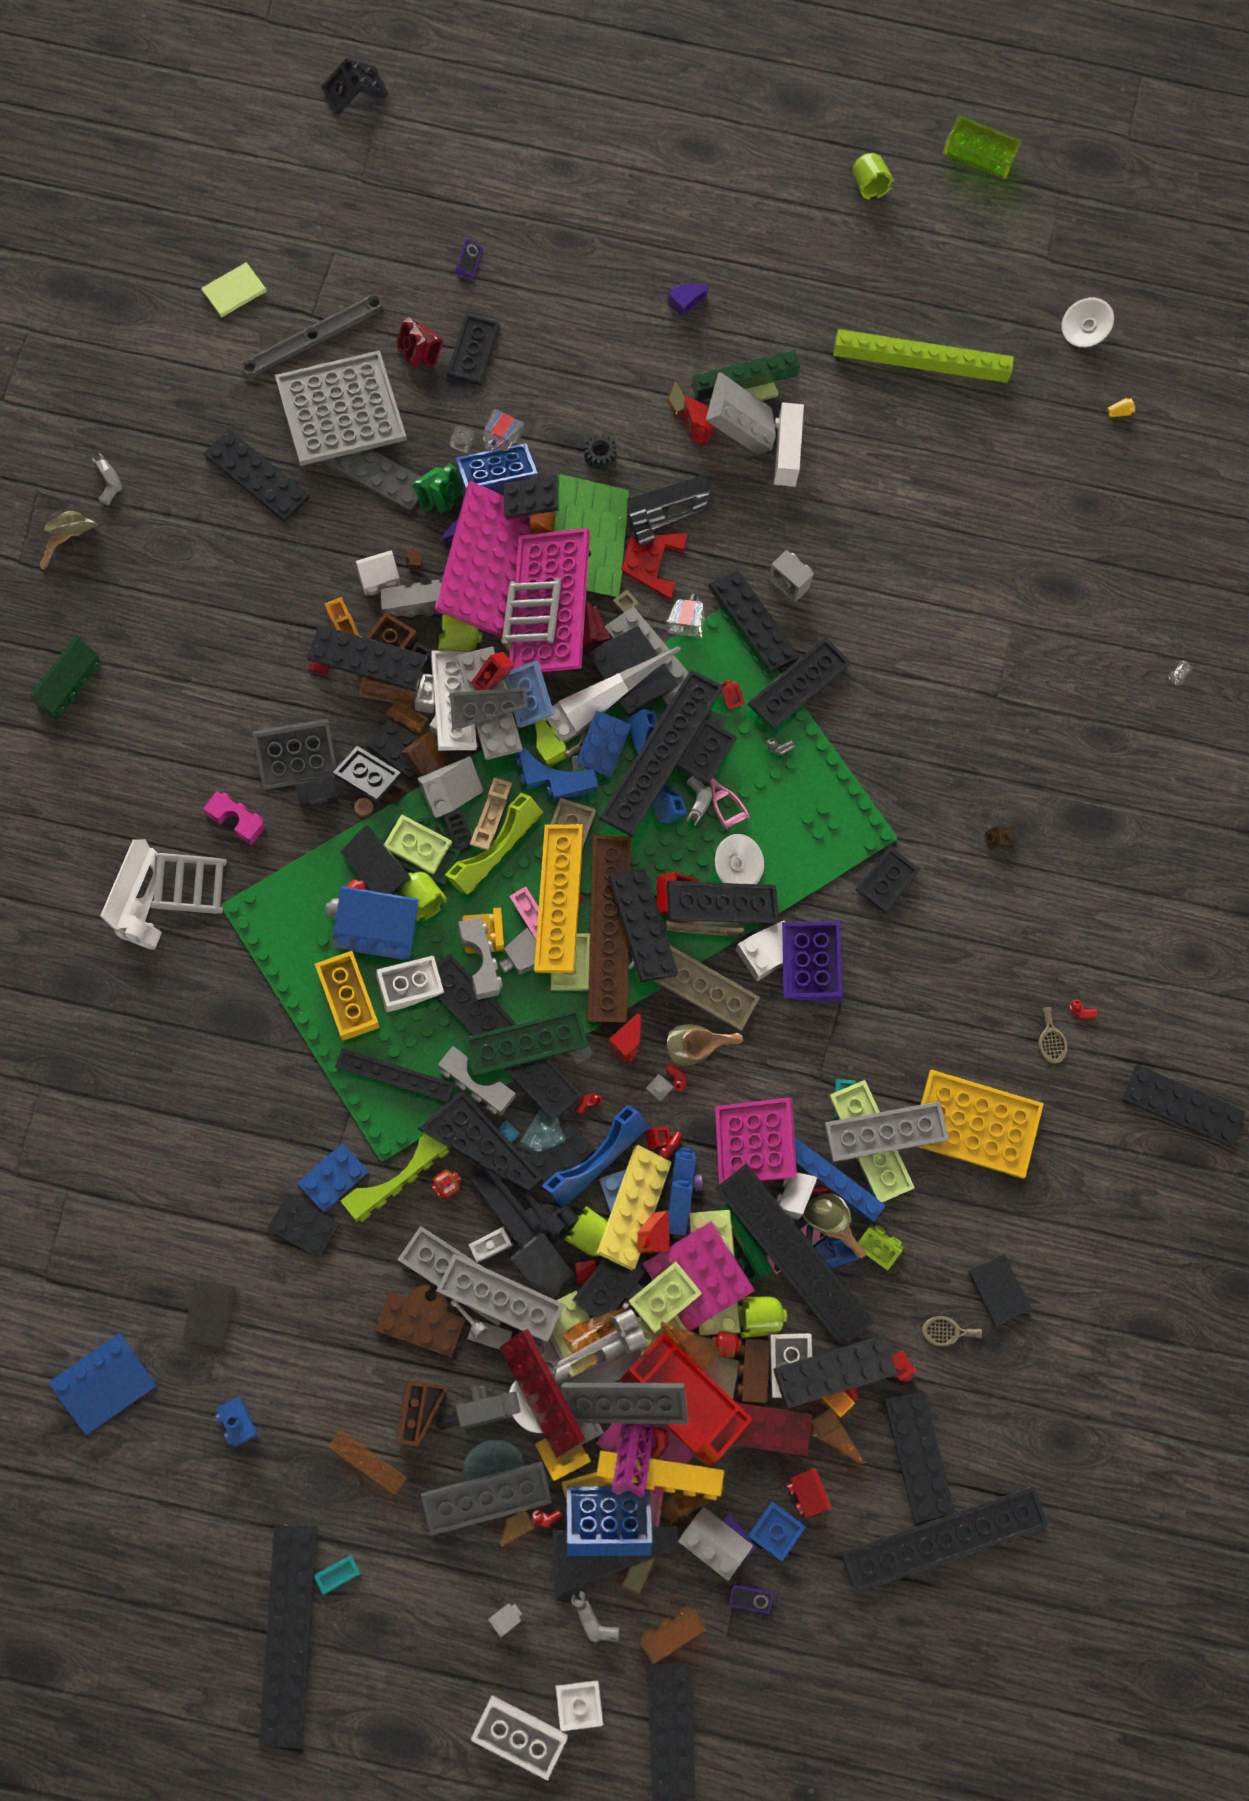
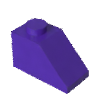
M681 283L669 291L668 304L683 317L707 297L709 287L706 284Z

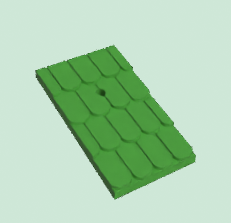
M559 474V511L554 513L553 532L588 528L590 530L586 591L618 597L622 577L629 490Z

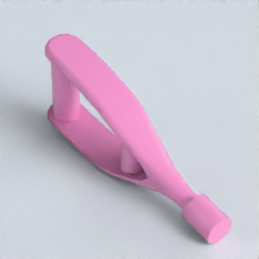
M713 778L710 782L713 792L712 802L717 817L724 829L728 830L729 827L746 818L749 819V813L738 797ZM728 795L735 801L742 812L725 821L716 801Z

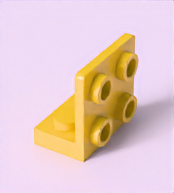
M493 908V914L463 916V921L481 917L482 923L486 922L488 929L486 938L487 941H491L493 952L504 951L501 908ZM465 947L466 954L477 953L474 949Z
M546 1438L536 1443V1447L553 1482L591 1462L582 1445L556 1458Z

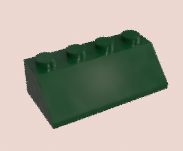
M75 636L30 694L37 708L55 720L66 712L68 704L77 698L78 691L87 685L92 673L99 669L101 660L98 654L78 636Z
M726 1203L713 1210H730L734 1258L749 1282L752 1284L773 1272L757 1240Z

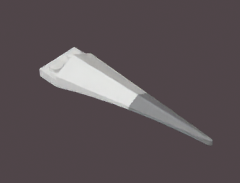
M681 647L673 648L564 698L559 703L553 705L554 715L548 717L547 720L555 729L558 739L566 743L578 736L591 724L595 711L604 713L640 681L680 651Z

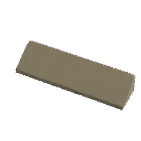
M666 917L665 930L742 937L744 927L742 923L668 920V917Z

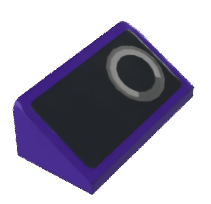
M465 238L456 271L457 275L474 279L483 247Z
M732 1584L728 1606L770 1614L774 1593Z

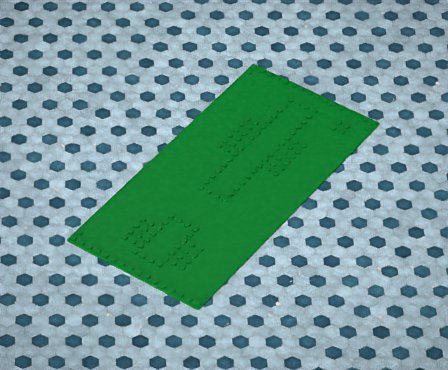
M723 608L692 625L691 631L685 629L663 642L669 650L681 647L680 651L674 654V656L688 673L690 670H693L720 685L728 680L739 683L745 704L726 710L722 695L720 694L706 719L737 737L735 744L713 778L738 797L750 817L725 830L717 817L711 798L706 812L697 825H694V819L687 821L695 804L697 794L687 784L688 779L692 776L676 767L669 777L667 784L682 797L687 815L672 823H659L654 806L652 805L633 838L631 837L630 871L646 870L656 904L658 875L675 871L698 879L700 882L723 883L716 871L715 854L719 844L730 835H746L753 839L760 847L764 858V871L757 884L776 885L778 915L897 840L894 831L804 705L774 731L747 705L751 699L778 678L781 673L779 670L770 674L767 672ZM603 678V679L597 681L596 683L592 684L591 686H593V685H595V684H597V683H599V682H601V681H604L605 679ZM660 699L646 710L655 711L659 721L667 706ZM619 700L604 712V714L626 723L627 719L631 717ZM533 724L518 728L522 748H526L537 761L542 763L537 756V734ZM630 731L612 777L609 778L595 772L598 793L567 799L596 809L582 850L580 879L582 902L578 909L577 933H590L593 835L629 836L599 820V816L638 755ZM580 734L564 743L567 750L579 743ZM775 739L777 743L782 745L791 740L794 743L795 749L783 755L769 752L767 741ZM483 750L472 755L471 759L484 791L458 808H461L473 837L485 807L493 779L498 778L511 782L512 787L493 841L499 835L504 825L508 806L520 793L531 796L543 813L468 895L458 891L449 880H447L445 886L437 884L447 897V902L439 906L441 910L434 916L426 920L422 917L419 921H416L414 946L409 961L434 955L437 965L447 955L451 954L473 976L481 969L482 960L478 953H465V946L461 944L457 928L458 922L463 921V916L493 914V908H501L504 948L525 929L528 928L530 931L509 896L526 886L539 907L545 825H551L558 802H553L552 797L548 796L546 786L527 790L526 785H522L520 779L522 769L517 767L515 756H518V752L485 760ZM579 752L572 756L571 759L566 758L550 767L564 772L589 770L575 764ZM421 786L403 796L398 803H391L221 905L225 915L381 1162H385L417 1142L424 1135L418 1128L447 1103L336 1069L335 1066L341 1049L343 1048L455 1083L456 1081L451 1077L447 1079L439 1073L438 1064L452 1046L468 1057L464 1038L472 1036V1034L436 996L406 1008L386 1012L376 978V970L409 961L352 951L375 1012L379 1028L342 1041L315 964L350 952L348 950L332 948L335 920L327 916L326 904L330 903L332 899H339L341 886L345 887L354 879L362 880L340 851L365 825L370 826L381 840L390 821L397 823L401 815L413 821L421 818H430V824L426 827L434 831L435 823L438 821L444 829L445 837L452 841L443 815L437 818L432 815ZM728 795L716 801L725 821L742 812L735 801ZM462 823L452 826V829L462 826ZM465 831L456 833L455 836L464 834ZM464 838V839L459 840V841H457V842H458V844H459V843L468 841V838ZM452 841V844H451L450 847H452V848L455 849L454 844H453V841ZM472 846L461 850L457 861L475 857L483 852L484 849ZM660 914L665 929L666 917L668 916ZM742 923L744 927L742 937L763 924ZM665 930L670 946L700 963L742 938ZM628 948L627 1009L662 988V986L654 981L640 983L635 966L629 969L633 959L630 948ZM504 951L490 952L492 959H496L498 970H495L496 976H500L502 982L499 995L492 998L516 1024L575 1009L579 1010L585 1035L605 1024L587 1023L588 991H551V973H536L534 969L518 975L514 968L504 973L498 964L507 958ZM470 1062L468 1063V1075L479 1085L490 1086L500 1081L506 1086L514 1081L504 1069L473 1077ZM455 1085L450 1100L463 1090ZM466 1089L463 1091L475 1105L479 1103L470 1096L472 1093Z

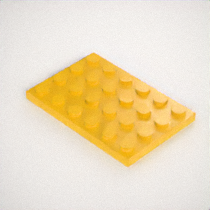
M930 1070L921 1105L940 1101L949 1140L918 1147L1024 1179L1044 1103Z

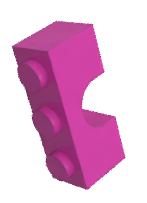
M216 791L203 808L205 815L220 825L228 817L238 818L239 823L234 829L236 835L250 845H253L265 829L263 818L256 813L251 814L248 812L247 807L243 804L234 803L228 794L224 792L221 794Z

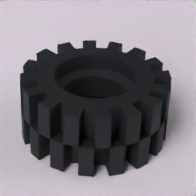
M595 434V438L591 436L590 441L588 439L584 447L585 461L588 462L590 467L593 464L594 469H597V466H600V470H603V466L607 469L609 464L612 466L616 460L617 445L614 444V439L610 440L608 435L605 438V434H601V437ZM603 447L607 450V454L605 456H597L594 454V449Z

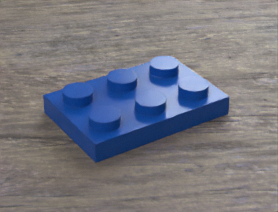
M595 711L575 764L589 770L594 769V772L611 778L631 724Z
M342 1143L297 1184L320 1210L325 1213L366 1177L369 1171Z

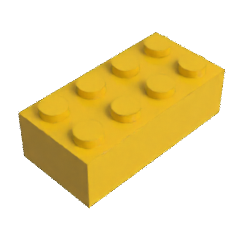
M350 951L316 963L315 966L342 1041L378 1029L379 1024L353 952Z

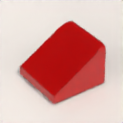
M668 1126L651 1128L645 1131L649 1150L667 1147L671 1140Z
M595 1260L575 1263L578 1285L585 1284L596 1270Z

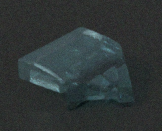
M539 1109L520 1144L540 1152L565 1142L559 1118H556L553 1122Z

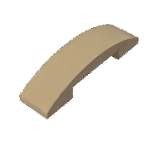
M498 778L493 779L481 818L470 842L471 846L489 850L510 794L511 782Z

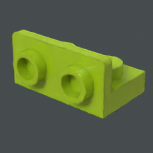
M870 1224L867 1231L858 1241V1244L864 1248L866 1255L887 1271L903 1250L902 1243L897 1238H890L886 1235L885 1230L879 1225L874 1226Z

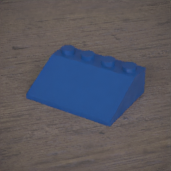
M526 443L456 458L465 493L468 483L472 481L504 496V483L538 478L536 467Z
M341 886L332 948L409 961L414 946L419 899Z
M120 1333L49 1381L56 1395L85 1435L156 1387V1384L128 1341Z
M612 1486L567 1487V1556L651 1555L650 1489H645V1495L639 1497L628 1489L617 1495L612 1492Z

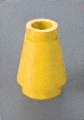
M1125 398L1107 407L1108 416L1111 418L1131 415V413L1135 412L1133 400Z

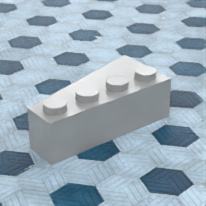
M432 580V584L423 585L421 582L414 583L410 588L402 585L380 589L382 615L386 612L396 618L397 616L414 617L416 615L433 616L434 614H443L434 610L441 587L440 580Z

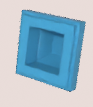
M507 1120L498 1128L510 1143L520 1135V1132Z

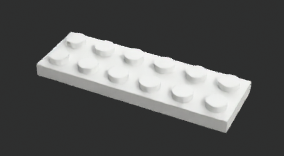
M431 651L438 751L476 750L477 748L475 724L452 731L450 692L466 691L456 655L468 652Z

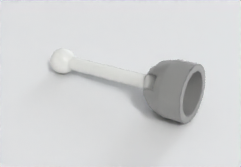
M451 1301V1305L456 1307L471 1323L472 1335L477 1340L483 1338L488 1333L489 1328L483 1322H474L459 1305V1302Z

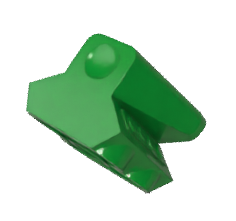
M450 463L445 468L435 467L413 483L421 508L424 511H431L434 506H436L440 514L450 511L453 507V501L461 498L463 493V485L457 468Z

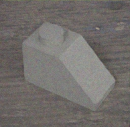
M508 1603L488 1620L499 1636L502 1637L521 1622L520 1616L522 1613L516 1604L511 1606Z

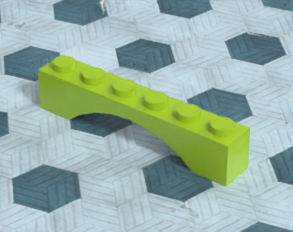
M545 718L532 724L537 734V756L545 766L550 768L566 759L565 751L567 748L562 740L559 741L557 739L555 729L552 726H548L546 723L547 719Z
M520 793L508 806L504 825L489 850H484L467 860L457 861L445 876L458 891L468 895L469 892L475 889L481 879L487 876L492 867L500 862L504 854L512 849L515 842L526 833L527 829L539 819V816L543 813L541 808L531 796Z
M424 1134L419 1139L413 1159L398 1176L379 1186L356 1188L341 1200L342 1205L356 1222L366 1220L371 1215L370 1211L375 1207L377 1209L381 1208L387 1202L386 1199L389 1196H396L400 1193L404 1184L407 1182L410 1184L419 1177L417 1175L423 1169L424 1171L430 1169L434 1165L433 1161L438 1157L440 1159L445 1157L450 1152V1148Z

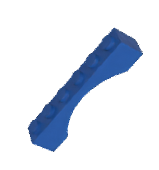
M642 709L627 719V723L631 724L629 731L632 735L637 754H639L658 723L655 711ZM666 782L653 803L659 823H672L687 815L682 797Z
M627 1105L614 1117L607 1137L591 1157L574 1168L556 1172L542 1187L554 1202L564 1208L649 1128L648 1124L637 1110Z
M795 1138L796 1167L808 1175L817 1177V1181L842 1198L857 1215L869 1224H872L886 1205Z

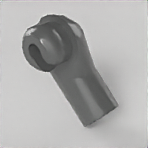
M775 739L767 741L769 752L783 755L795 749L794 743L791 740L782 745L777 743Z

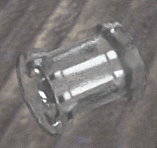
M1178 661L1177 667L1173 672L1169 673L1168 678L1173 683L1182 685L1185 676L1191 673L1192 667L1185 661Z

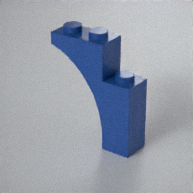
M522 748V751L518 752V756H515L517 767L522 769L520 774L522 785L525 784L527 790L546 786L548 796L552 797L553 802H559L560 798L567 800L598 793L594 769L580 772L555 770L537 761L526 748Z
M682 1147L680 1150L675 1151L668 1208L669 1234L686 1236L696 1164L695 1152H692L690 1148Z

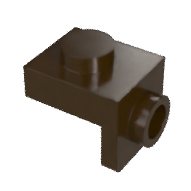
M996 826L985 832L987 847L990 850L996 847L1013 848L1017 846L1014 827Z

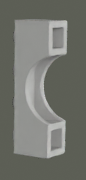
M481 917L459 921L457 928L462 946L474 949L482 960L481 969L472 976L471 981L476 1000L499 995L502 982L500 976H496L495 970H498L496 959L491 957L490 952H493L491 941H487L486 934H488L486 922L482 923Z
M452 1046L438 1064L439 1073L447 1079L451 1077L455 1080V1085L464 1091L466 1089L472 1093L470 1096L479 1103L481 1101L487 1105L486 1108L491 1113L502 1115L514 1100L515 1093L500 1081L490 1086L475 1083L467 1072L468 1057Z

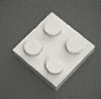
M598 1681L556 1686L561 1731L603 1726Z

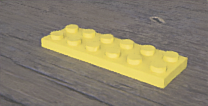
M639 1145L634 1147L597 1254L630 1270L635 1269L640 1256L637 1244L638 1231L651 1214L655 1212L672 1162Z

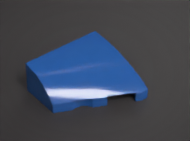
M828 1236L815 1247L831 1268L859 1260V1257H856L854 1252L837 1238Z

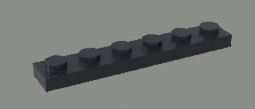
M343 1048L335 1066L336 1069L445 1103L450 1101L455 1083Z

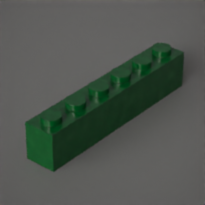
M791 350L695 374L692 377L691 387L696 401L712 398L716 379L720 372L742 388L748 389L796 377L799 375L801 364L796 351Z

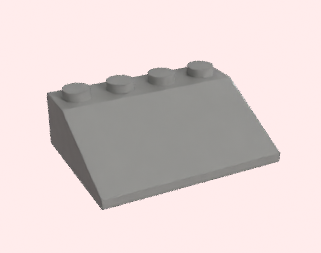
M721 372L718 373L706 421L756 455L771 451L776 436L772 408Z

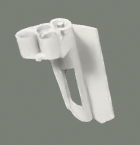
M146 839L133 840L100 917L114 929L115 934L121 939L129 940L132 943L154 950L162 932L153 927L152 923L145 922L155 891L157 867L155 853L157 852L149 847ZM150 865L153 870L151 881L145 895L142 898H136Z

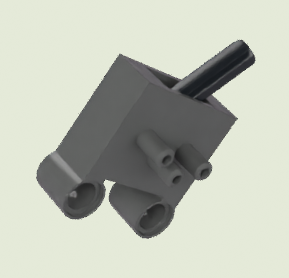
M485 1386L471 1388L473 1402L456 1406L457 1413L438 1418L436 1426L439 1430L458 1425L468 1429L512 1418L514 1414L521 1413L517 1392L488 1398Z

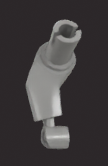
M99 454L101 456L99 461H96L94 458L92 460L103 476L106 488L98 500L109 506L116 492H121L122 484L111 465L102 454Z
M692 776L688 779L687 784L695 791L697 797L687 821L694 819V825H697L710 804L713 792L710 787L705 786L700 780Z
M580 1592L581 1600H577L573 1594L572 1604L576 1606L579 1619L588 1638L595 1643L599 1642V1640L618 1642L619 1627L601 1626L587 1600L584 1601V1592Z

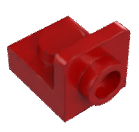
M728 680L721 683L724 686L721 695L726 710L745 704L738 682Z
M903 1350L893 1355L892 1358L898 1373L893 1375L896 1382L902 1380L905 1383L914 1377L912 1373L917 1370L915 1367H912Z

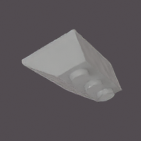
M704 1506L678 1540V1542L727 1581L753 1547L751 1543Z

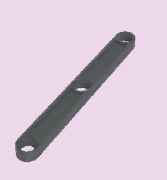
M377 295L368 296L246 359L241 364L243 375L247 378H253L379 313L382 310L381 298ZM372 301L379 303L377 307H371L369 304ZM310 333L317 334L315 339H309L307 336ZM252 365L255 368L253 371L247 372L245 367Z

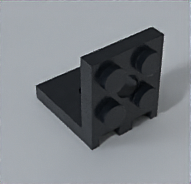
M345 58L321 87L334 114L340 115L360 91L381 98H385L388 95L385 83L381 80L375 66Z

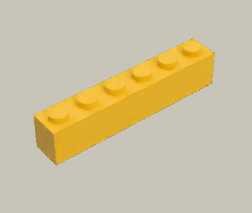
M600 1451L597 1476L601 1477V1482L613 1483L617 1453ZM636 1459L635 1463L638 1470L640 1471L641 1465L638 1459ZM649 1459L645 1489L654 1490L655 1486L663 1487V1492L675 1493L676 1489L682 1490L683 1495L695 1497L696 1493L704 1494L706 1499L716 1500V1496L721 1497L725 1471ZM635 1476L633 1477L632 1484L638 1483Z

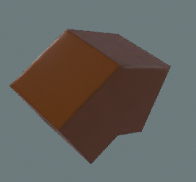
M412 548L406 555V561L409 563L410 569L421 570L422 555Z

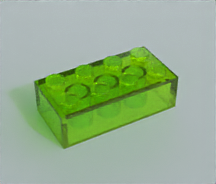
M959 115L947 138L943 154L1006 180L1018 155L1022 140Z

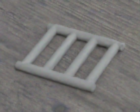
M555 578L554 581L517 583L516 581H510L502 645H508L509 642H554L561 589L560 578ZM553 589L552 598L515 600L516 591ZM551 606L550 616L513 617L514 608ZM549 623L547 633L510 635L511 625Z
M155 853L157 867L154 901L150 904L151 908L213 914L223 913V909L220 906L223 866H226V859ZM165 861L177 862L173 902L162 901ZM184 863L196 864L193 904L181 903ZM204 864L216 865L213 906L201 905Z

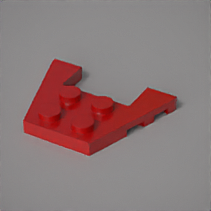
M687 534L654 535L655 540H657L656 542L640 547L637 545L634 537H630L622 573L640 584L647 585L652 591L659 592L666 599L671 600L675 583L657 579L664 548L683 552Z

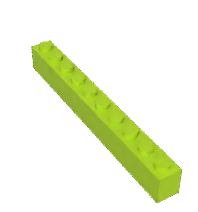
M838 329L833 356L1008 383L1011 376L1014 358L1013 356Z

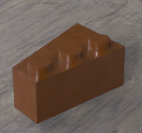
M410 1380L405 1381L395 1444L412 1447L419 1446L431 1419L448 1389L447 1386Z

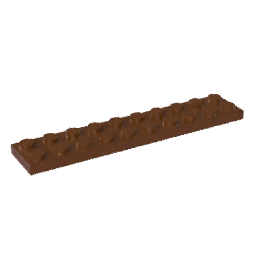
M593 835L587 1023H627L629 945L608 876L610 874L630 871L631 836Z

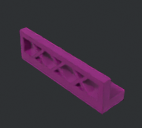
M622 1423L612 1492L619 1495L628 1489L639 1497L645 1495L654 1430L653 1425ZM640 1426L646 1429L645 1437L640 1430ZM638 1442L641 1443L644 1450L643 1453H641L638 1447ZM636 1459H638V1461H639V1463H640V1465H641V1470H640V1471L638 1470V1468H637V1466H636V1463H635V1460H636ZM634 1476L639 1484V1487L632 1484Z

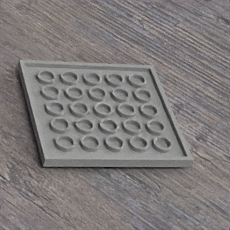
M380 350L275 375L300 466L407 440Z

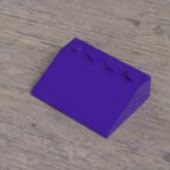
M840 921L782 922L784 998L816 1002H842Z

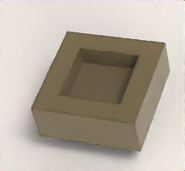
M628 590L613 600V604L622 614L633 606L635 608L639 606V602Z

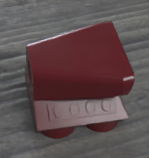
M411 317L402 322L396 343L398 351L404 354L406 364L416 369L422 360L427 367H434L436 365L443 345V339L425 323L415 324Z
M589 602L585 604L582 655L595 650L610 639L609 631L605 628L601 613H599L596 606L592 608Z

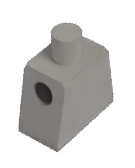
M528 928L504 948V954L507 958L498 963L504 973L514 968L517 974L521 975L534 969L536 940Z

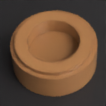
M360 798L354 804L355 813L361 818H367L373 813V803L368 798Z

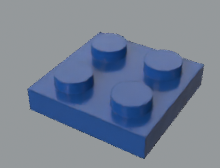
M771 1502L748 1537L782 1562L805 1529V1526L774 1502Z

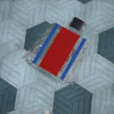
M494 408L484 430L483 440L486 442L485 448L490 452H493L496 448L507 451L522 437L525 423Z
M690 594L688 600H677L666 621L668 633L702 638L704 606L702 602H698L699 597L697 595Z

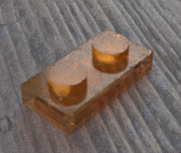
M398 701L389 708L387 713L395 721L401 722L418 733L424 729L429 721L428 718Z

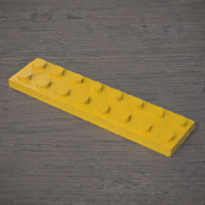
M583 824L545 825L534 966L536 973H574L584 834Z

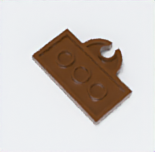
M431 1285L419 1286L412 1291L409 1298L389 1292L375 1331L452 1358L466 1319L447 1312L448 1303L446 1296L438 1293L436 1290L437 1298L434 1301H427L425 1294L430 1290Z

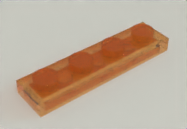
M341 1429L328 1446L395 1496L407 1480V1477Z

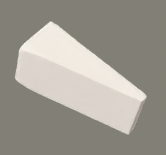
M422 673L415 700V710L433 713L435 708L433 675Z
M502 1227L469 1244V1247L476 1262L479 1263L514 1246L515 1242L506 1227Z

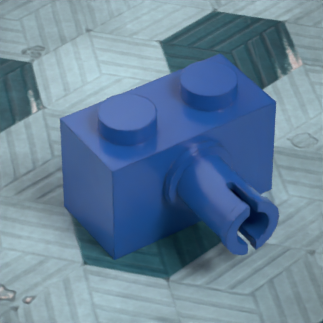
M238 1397L216 1408L218 1411L216 1418L220 1426L224 1425L227 1432L224 1435L229 1445L233 1444L234 1447H237L259 1436L242 1398Z

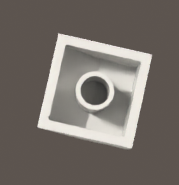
M392 550L356 561L358 577L365 596L376 595L381 591L380 589L400 586V578Z
M797 1173V1178L784 1179L782 1186L785 1187L783 1195L779 1193L776 1200L791 1218L799 1220L803 1215L817 1177Z

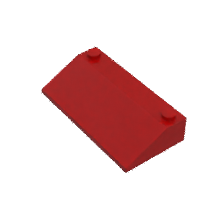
M664 1332L619 1379L622 1383H685L689 1422L688 1424L664 1425L708 1468L721 1458L753 1420Z

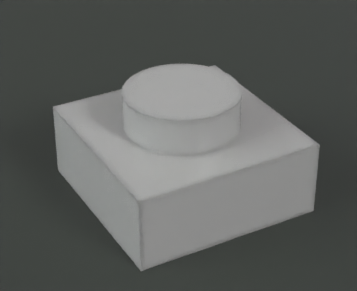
M659 1074L646 1087V1091L659 1102L673 1089V1086Z

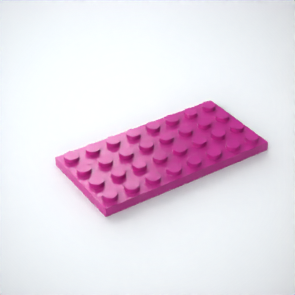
M470 481L466 489L434 610L502 638L510 581H515L518 540L519 536L530 535L531 515L506 520L504 517V496Z
M588 528L519 536L515 581L517 583L554 581L555 578H560L561 589L554 642H511L509 659L515 664L513 669L533 661L539 662L541 672L581 669L590 530ZM553 589L516 591L515 600L552 598ZM551 606L514 608L513 617L550 616ZM549 623L512 625L511 635L547 633Z

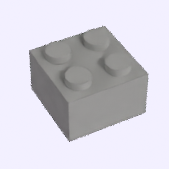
M786 550L772 563L768 580L795 603L809 590L814 573L808 565L801 563L794 553Z

